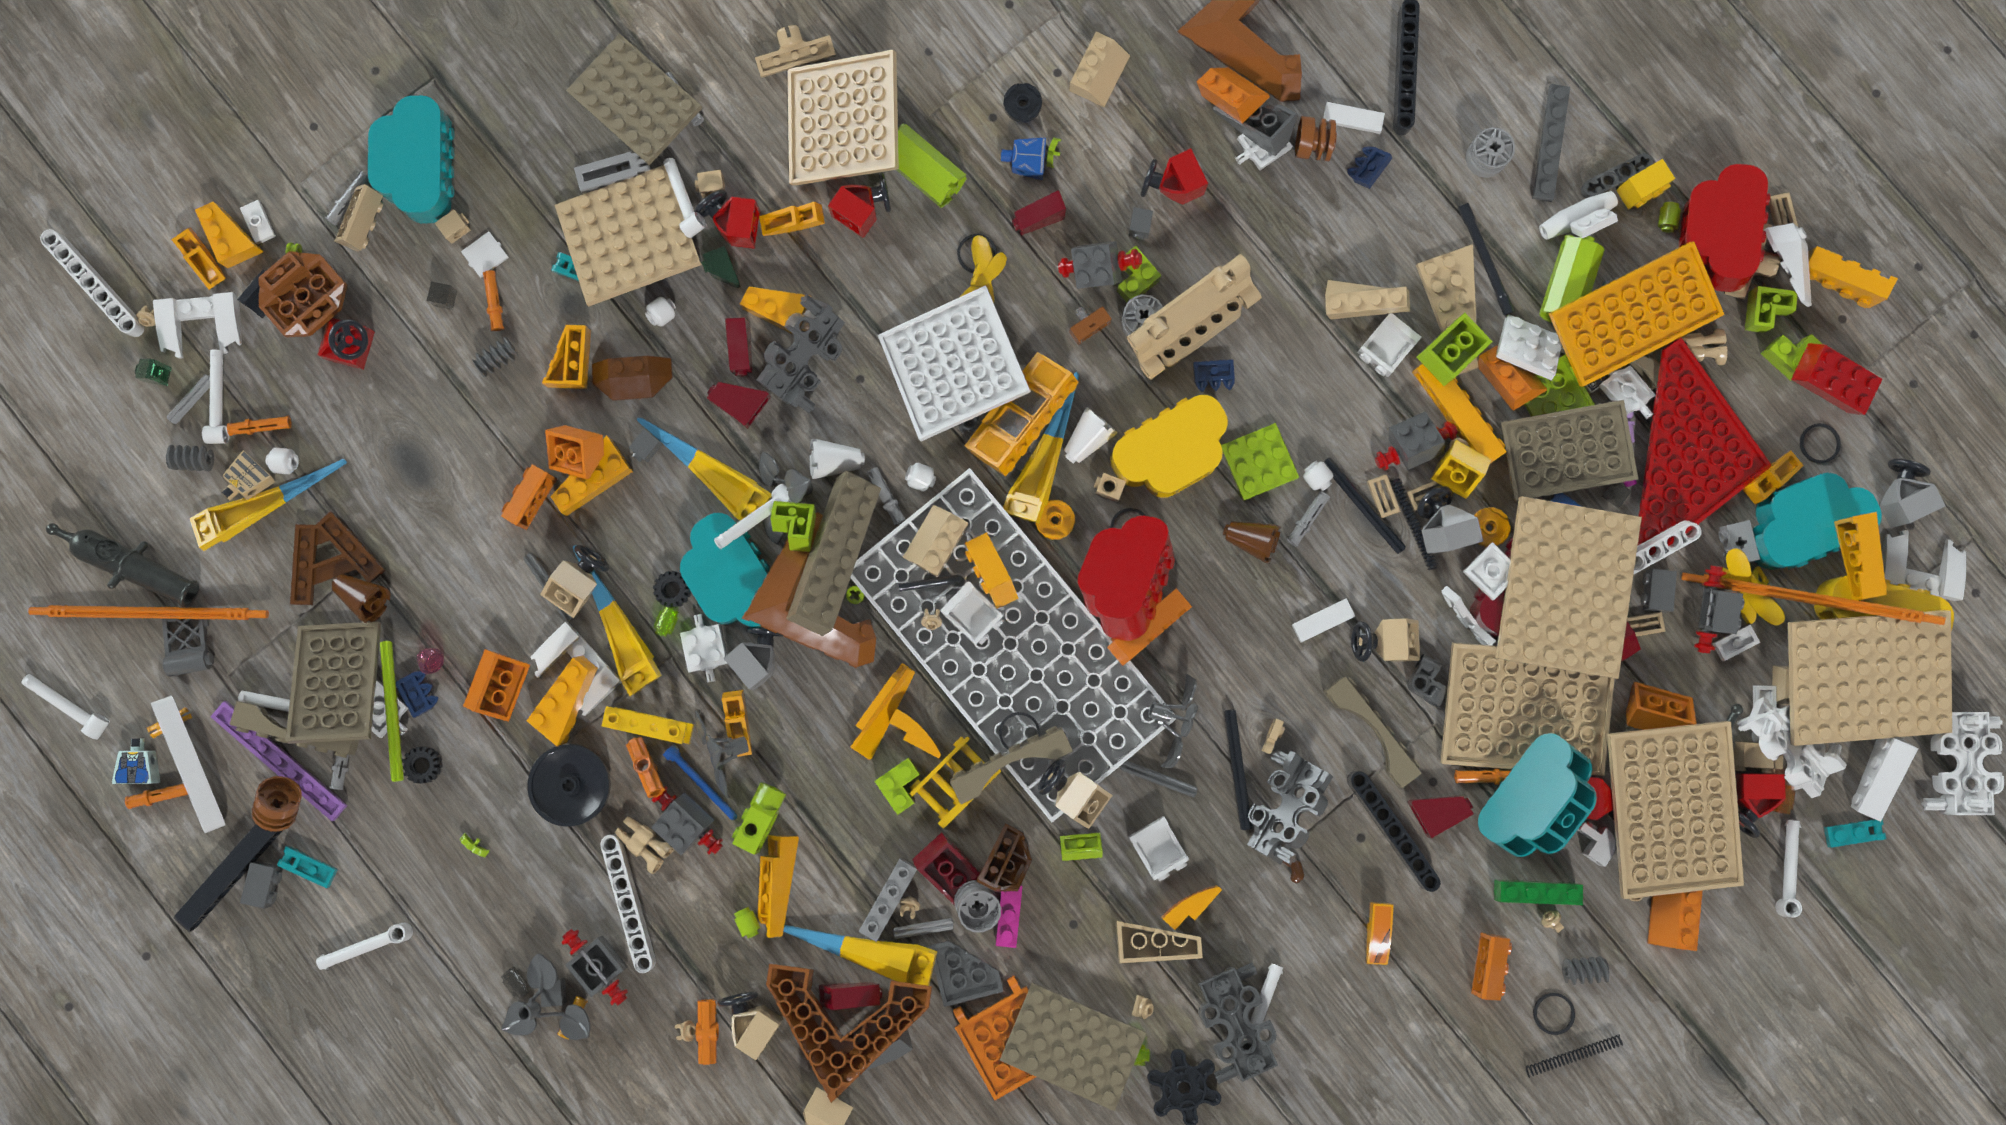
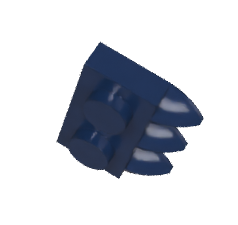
M1372 146L1362 148L1367 157L1355 158V163L1360 168L1352 167L1347 169L1348 175L1355 183L1368 189L1372 187L1393 159L1390 153Z
M1234 360L1193 362L1194 383H1196L1197 388L1201 392L1206 389L1208 382L1214 391L1219 389L1221 381H1223L1224 386L1229 391L1234 386Z
M422 671L413 672L395 682L413 718H417L432 710L439 698L437 696H427L432 688V684H421L426 675V672Z

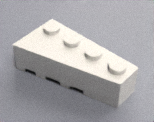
M1898 737L1877 739L1856 794L1852 798L1851 807L1857 812L1881 822L1919 748Z

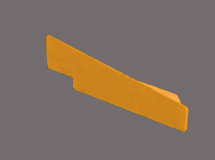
M901 663L896 672L892 674L856 724L862 731L851 745V748L869 760L873 758L890 724L889 721L896 708H898L915 674L904 663Z
M768 835L769 856H760L757 918L761 924L766 925L768 938L781 937L783 935L799 841L798 836Z

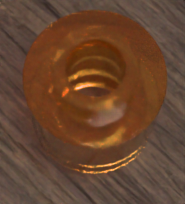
M1785 785L1786 799L1773 812L1791 813L1796 790H1791V785Z

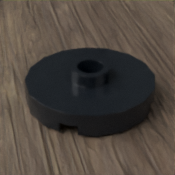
M1029 83L1014 84L1004 95L1003 106L1005 113L1016 122L1025 123L1032 121L1039 115L1042 108L1041 93L1035 86ZM1024 101L1026 105L1021 106L1019 103Z

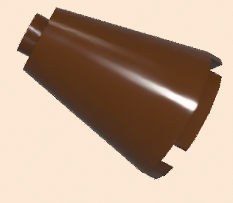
M1231 521L1230 525L1226 524L1223 535L1226 536V541L1260 561L1270 564L1272 558H1269L1270 553H1275L1281 526Z
M345 574L335 577L332 581V591L360 621L367 623L366 621L374 622L385 612L387 608L385 606L386 600L390 601V591L384 586Z

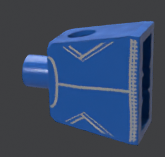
M1046 138L1014 140L1013 150L1002 149L1001 161L1012 162V173L1043 180Z

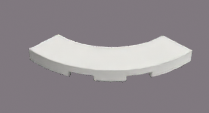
M1448 586L1441 590L1449 607L1453 606L1454 611L1457 613V618L1466 628H1470L1471 632L1476 636L1475 638L1482 645L1497 646L1496 640L1477 624L1465 607L1461 597Z

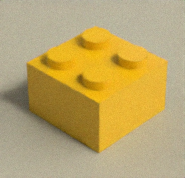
M1661 159L1630 177L1616 191L1628 210L1634 206L1638 209L1650 199H1655L1663 194L1664 191L1671 187L1670 183L1676 178L1665 161Z
M1455 440L1437 464L1431 479L1442 486L1449 487L1454 493L1466 499L1486 475L1491 459Z

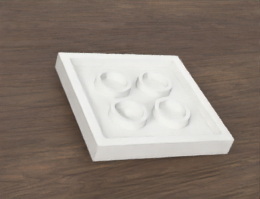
M1508 314L1504 321L1496 357L1552 380L1556 374L1562 344L1557 333L1550 332L1538 325H1533Z

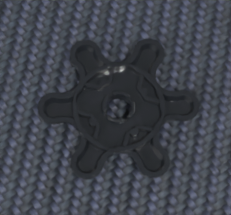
M1175 1049L1170 1055L1172 1067L1168 1072L1163 1073L1158 1070H1151L1147 1075L1148 1082L1151 1085L1160 1087L1162 1090V1098L1154 1104L1153 1109L1155 1114L1160 1117L1167 1115L1170 1110L1177 1109L1182 1113L1185 1125H1196L1198 1123L1197 1108L1200 1104L1207 1103L1211 1106H1216L1221 1102V1094L1216 1090L1210 1089L1206 1084L1207 1077L1215 1070V1064L1210 1059H1204L1198 1066H1190L1186 1062L1184 1051ZM1182 1081L1190 1085L1189 1090L1185 1093L1178 1090V1086Z

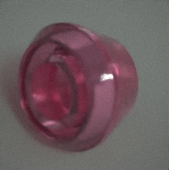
M436 648L422 649L417 655V663L421 672L433 674L440 670L444 663L443 652Z

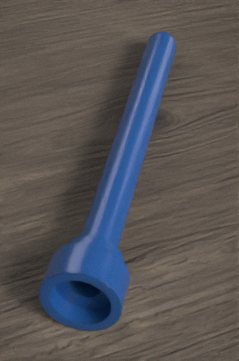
M675 744L669 747L663 753V756L668 761H675L731 820H736L737 814L680 756V749Z

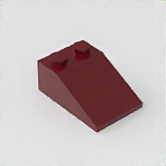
M942 832L912 859L917 870L953 905L957 890L964 883L977 880L980 874L979 870Z

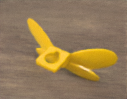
M977 235L971 243L972 257L975 264L970 283L971 286L960 297L986 286L994 302L995 298L991 281L1001 273L1006 265L1007 257L1002 252L993 257L987 239Z
M1734 548L1727 552L1726 563L1728 569L1723 567V571L1727 572V575L1722 576L1723 578L1764 585L1769 583V580L1759 566L1755 567L1751 573L1749 560L1742 550ZM1758 574L1760 575V577H1761V579H1762L1761 582L1758 580V578H1759V577H1758ZM1740 592L1744 598V607L1741 610V615L1746 623H1754L1757 613L1765 621L1773 625H1780L1785 621L1784 611L1771 597Z

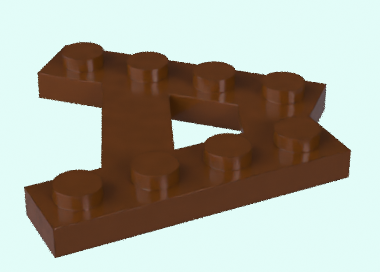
M330 511L316 525L295 524L291 605H313L314 585L339 575L357 570L366 581L373 583L386 571L334 512ZM331 541L342 553L316 563L317 545Z

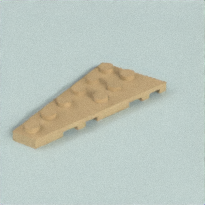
M1473 244L1418 263L1416 267L1441 332L1463 313H1466L1476 323ZM1478 356L1458 375L1477 369Z

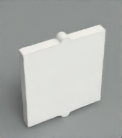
M487 232L461 251L468 260V265L473 267L480 278L483 277V272L493 270L509 258L501 248V243L497 242L490 232Z

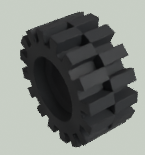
M666 571L664 574H660L659 578L654 581L656 583L653 585V594L656 597L655 599L663 606L671 608L681 607L683 603H687L688 597L691 596L690 589L679 572ZM670 582H676L680 587L679 594L675 597H668L665 593V587Z
M416 747L404 755L406 758L402 759V763H404L403 770H405L403 774L408 776L407 779L413 781V783L432 782L431 780H435L437 775L441 773L440 768H443V764H440V761H442V758L438 757L439 753L434 751L433 748ZM420 757H424L429 761V768L424 773L418 772L415 768V762Z

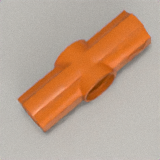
M639 737L629 740L626 747L633 761V768L639 775L647 797H658L665 791V788L644 739ZM648 764L647 769L642 771L643 767Z
M714 999L698 1000V1023H696L695 1034L696 1041H698V1064L702 1065L717 1063L719 1024L716 1022L717 1003Z

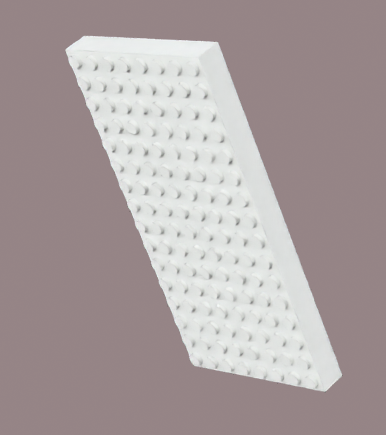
M970 468L856 560L851 575L853 582L995 754L1001 752L1003 755L1009 752L1000 741L999 728L1002 721L1012 713L1024 712L1031 715L1039 725L1040 736L1045 735L1046 730L1053 726H1057V728L1062 726L1073 752L1056 760L1031 757L1006 765V768L1051 822H1054L1064 813L1055 806L1058 791L1053 789L1046 795L1038 793L1039 782L1051 764L1062 759L1066 762V769L1063 774L1065 777L1068 778L1081 772L1096 784H1099L1165 729L1162 725L1157 724L1158 720L1148 717L1151 704L1156 702L1163 705L1165 703L1131 661L1122 666L1107 648L1112 643L1111 637L1104 633L1098 621L1089 613L1083 603ZM935 505L968 522L969 526L939 577L959 574L960 582L900 592V583L937 578L903 558L932 506ZM987 532L1013 582L1019 599L998 608L1004 614L1002 618L1004 622L997 630L992 628L987 633L990 637L982 645L980 643L975 645L941 612L942 625L934 630L927 629L921 624L925 609H928L929 615H935L936 609L940 611L968 581L996 608L990 594H985L980 584L983 582L982 578H977L972 568L975 566L974 562L969 563L965 551L968 550L965 543ZM1024 715L1012 716L1004 723L1002 728V737L1008 747L1018 743L1020 746L1028 743V738L1037 735L1035 723ZM1171 718L1169 722L1166 721L1165 723L1170 725L1176 718Z

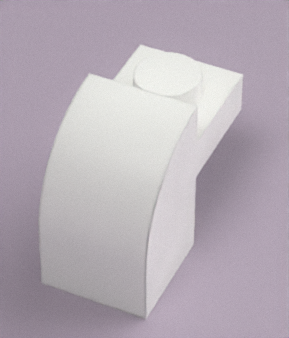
M1588 821L1582 823L1577 831L1591 840L1582 854L1597 865L1606 867L1615 852L1614 836L1607 828L1599 827L1598 829Z

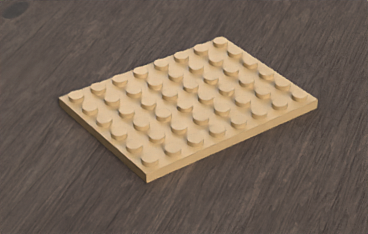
M1523 496L1519 497L1510 556L1511 563L1507 576L1508 585L1504 596L1496 658L1619 679L1641 517Z
M1951 611L1923 612L1924 614L1946 617L1944 625L1927 622H1909L1907 620L1878 615L1788 622L1791 745L1800 746L1952 733Z
M1452 642L1440 761L1442 764L1512 769L1538 737L1552 733L1560 736L1590 759L1592 764L1591 775H1605L1608 746L1607 734H1609L1614 678L1497 659V646Z
M1722 721L1607 734L1621 898L1630 899L1744 886L1731 722Z

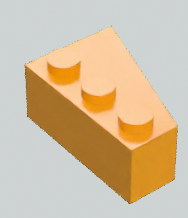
M987 532L966 542L965 545L968 549L965 551L969 563L974 562L975 566L972 568L977 578H982L983 582L980 584L985 594H990L996 608L998 609L1019 599L1013 582Z

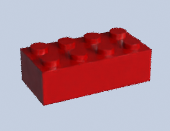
M1808 343L1791 378L1792 381L1845 412L1858 415H1866L1883 380L1829 346Z

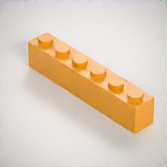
M1423 364L1412 372L1446 420L1451 424H1455L1458 430L1457 435L1467 441L1470 448L1491 459L1490 463L1507 452L1504 449L1505 444L1503 441L1496 438L1493 434L1492 426L1482 419L1480 410L1471 404L1467 392L1461 390L1457 385L1456 377L1443 386Z

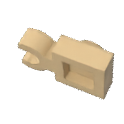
M1273 719L1262 748L1263 752L1272 753L1275 741H1277V738H1281L1284 733L1285 727L1282 726L1284 721Z

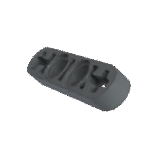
M1640 154L1589 179L1582 185L1581 194L1588 198L1605 193L1623 184L1630 177L1653 164L1652 157L1649 154ZM1646 161L1647 164L1645 166L1642 165L1637 169L1635 168L1639 162ZM1621 168H1628L1630 170V176H1623L1621 174ZM1604 176H1610L1613 179V184H1605ZM1599 184V187H1597L1593 192H1588L1587 188L1589 186L1593 187Z

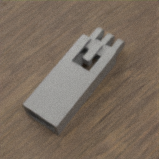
M627 152L575 167L574 170L582 194H586L610 184L636 177L640 173L651 170L650 166L646 165L647 163L644 160L639 159L640 157L636 153ZM629 163V166H622V171L617 172L616 166Z

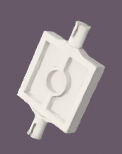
M1241 134L1237 140L1242 145L1244 153L1235 159L1239 165L1250 159L1259 170H1262L1291 150L1293 146L1288 142L1274 156L1260 148L1244 134Z
M1631 365L1625 369L1609 373L1610 377L1599 385L1612 402L1624 400L1627 415L1633 411L1640 410L1645 418L1648 419L1654 414L1646 404L1656 395Z
M702 614L694 615L696 628L680 633L688 672L705 671L707 683L714 682L716 680L713 669L720 665L728 664L723 659L727 653L721 624L704 626Z
M376 681L372 732L379 738H383L387 733L384 688L382 682ZM397 697L398 718L400 721L401 716L407 711L408 707ZM399 722L400 734L403 735L404 731H407L408 728Z

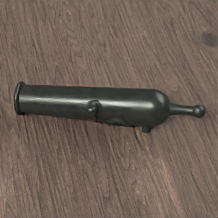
M54 523L46 527V532L49 535H56L69 543L71 554L78 560L112 574L113 577L107 584L109 589H114L120 581L127 580L178 602L182 608L189 606L198 594L199 582L197 580L190 581L143 556V552L148 547L146 541H142L136 549L130 550L96 531L86 529L70 533L60 529Z

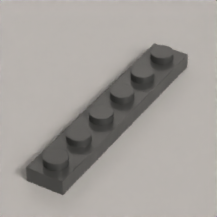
M1550 84L1548 89L1532 199L1548 202L1554 200L1570 87Z

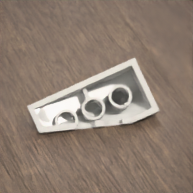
M1794 223L1764 229L1774 252H1777L1779 257L1784 260L1781 262L1783 269H1785L1788 275H1792L1790 282L1800 301L1807 307L1811 306L1808 246L1805 241L1807 237L1806 232L1802 227L1799 228Z

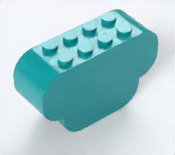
M423 95L402 98L395 105L393 114L376 119L368 132V180L371 186L385 199L395 204L411 220L422 224L435 223L447 215L451 210L452 197H454V187L452 185L454 168L452 166V159H454L455 153L452 147V140L455 138V133L450 118L432 98Z
M1822 473L1775 491L1768 498L1759 502L1756 507V518L1759 525L1755 526L1752 530L1760 559L1755 560V562L1760 567L1768 570L1785 567L1789 570L1804 566L1811 560L1823 558L1828 553L1837 552L1841 549L1834 521L1877 512L1879 527L1882 519L1880 506L1870 491L1860 487L1849 489L1846 481L1834 473Z
M723 513L709 514L699 520L691 530L690 541L693 549L689 550L681 560V576L705 615L711 620L723 625H731L740 621L749 627L763 628L758 623L742 619V616L748 610L756 592L762 586L770 566L767 561L760 559L759 555L762 553L757 545L753 542L750 543L748 540L751 537L748 531L724 548H718L714 539L737 524V522Z
M1548 733L1541 735L1525 751L1524 755L1481 810L1478 818L1480 832L1490 841L1517 857L1530 855L1536 849L1548 854L1560 851L1573 837L1596 804V791L1588 783L1592 774L1590 759L1556 734Z

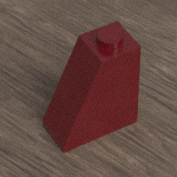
M1055 191L1015 211L1014 219H1012L1015 231L1019 230L1020 235H1024L1065 220L1066 207L1060 191Z
M745 317L725 318L730 371L738 377L747 376V373H752L751 326Z
M722 382L712 385L707 392V399L747 429L771 399L770 394L766 391Z
M1464 796L1412 799L1407 801L1428 838H1433L1474 815L1471 810L1473 809L1472 803L1468 798H1464Z
M874 982L819 985V1002L823 1007L832 1010L880 1005V999L882 998V990L879 984Z

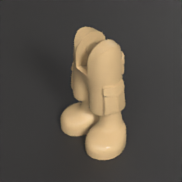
M1716 329L1713 334L1703 336L1701 333H1689L1680 337L1698 362H1702L1705 357L1714 358L1717 365H1725L1727 346L1723 345L1727 339L1724 329ZM1714 344L1719 347L1704 348L1702 345Z
M627 816L623 822L634 830L635 833L631 837L627 832L618 827L615 834L634 856H642L645 859L648 872L654 874L659 870L664 861L647 849V845L651 846L662 858H667L674 849L667 842L655 839L656 833L648 826L642 825Z

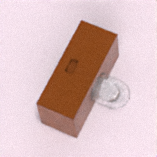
M1103 306L1092 314H1089L1084 307H1079L1075 314L1080 322L1072 326L1069 333L1079 345L1111 324L1112 319Z

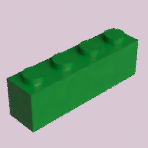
M1494 880V900L1507 903L1583 905V884Z

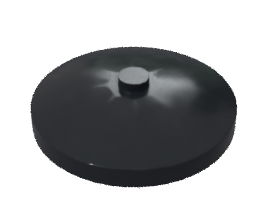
M574 744L556 746L543 753L533 764L527 783L529 800L535 811L546 821L564 827L581 825L595 818L606 805L611 788L609 771L600 756L589 748Z

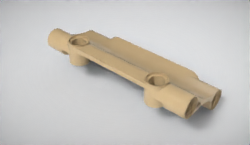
M1239 254L1223 267L1218 266L1214 268L1207 276L1159 311L1150 315L1140 328L1127 336V340L1138 358L1140 368L1149 380L1164 371V366L1172 367L1236 321L1241 316L1242 306L1248 309L1262 298L1251 280V267L1243 255ZM1230 306H1235L1237 310L1229 311L1228 308ZM1220 318L1222 321L1214 323L1212 319ZM1199 329H1203L1206 331V333L1203 335H1199L1196 333V331ZM1183 341H1188L1190 345L1182 346L1180 345V343ZM1168 352L1174 354L1172 358H1166L1164 355Z

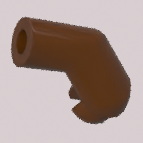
M1296 860L1291 865L1283 861L1284 864L1291 868L1292 874L1290 879L1293 883H1299L1304 879V871L1300 861Z

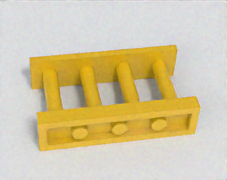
M606 706L601 726L674 743L690 744L695 724Z
M961 736L953 744L956 748L924 780L920 781L918 779L910 787L912 791L909 794L911 796L918 793L940 815L939 818L941 820L938 824L943 829L972 800L960 804L954 789L937 772L945 764L955 773L963 770L952 759L960 749L974 764L980 761L983 764L985 763L966 744L970 740L968 736L965 739ZM1000 769L988 780L984 788L1001 772ZM931 778L954 801L955 806L950 811L948 809L945 810L923 787Z

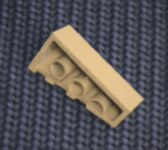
M1332 280L1327 282L1325 298L1326 315L1329 319L1410 312V295L1407 287L1383 288Z

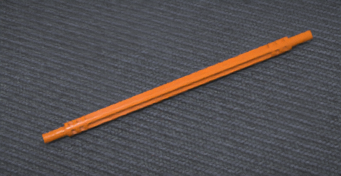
M1683 572L1681 580L1701 583L1702 586H1706L1703 585V582L1708 581L1709 575L1704 574L1702 576ZM1723 577L1721 579V583L1725 585V588L1722 589L1907 620L1909 622H1927L1944 625L1946 617L1924 614L1923 611L1886 606Z
M49 605L48 607H30L28 609L29 615H48V617L249 620V618L269 617L268 610H249V608Z

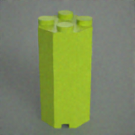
M903 123L899 126V169L896 171L940 208H943L952 200L951 196L954 193L957 195L967 180L966 174L907 124Z
M1565 235L1539 316L1545 321L1552 323L1549 313L1592 292L1605 251L1602 245L1594 242L1595 238L1591 236L1578 238L1572 235Z

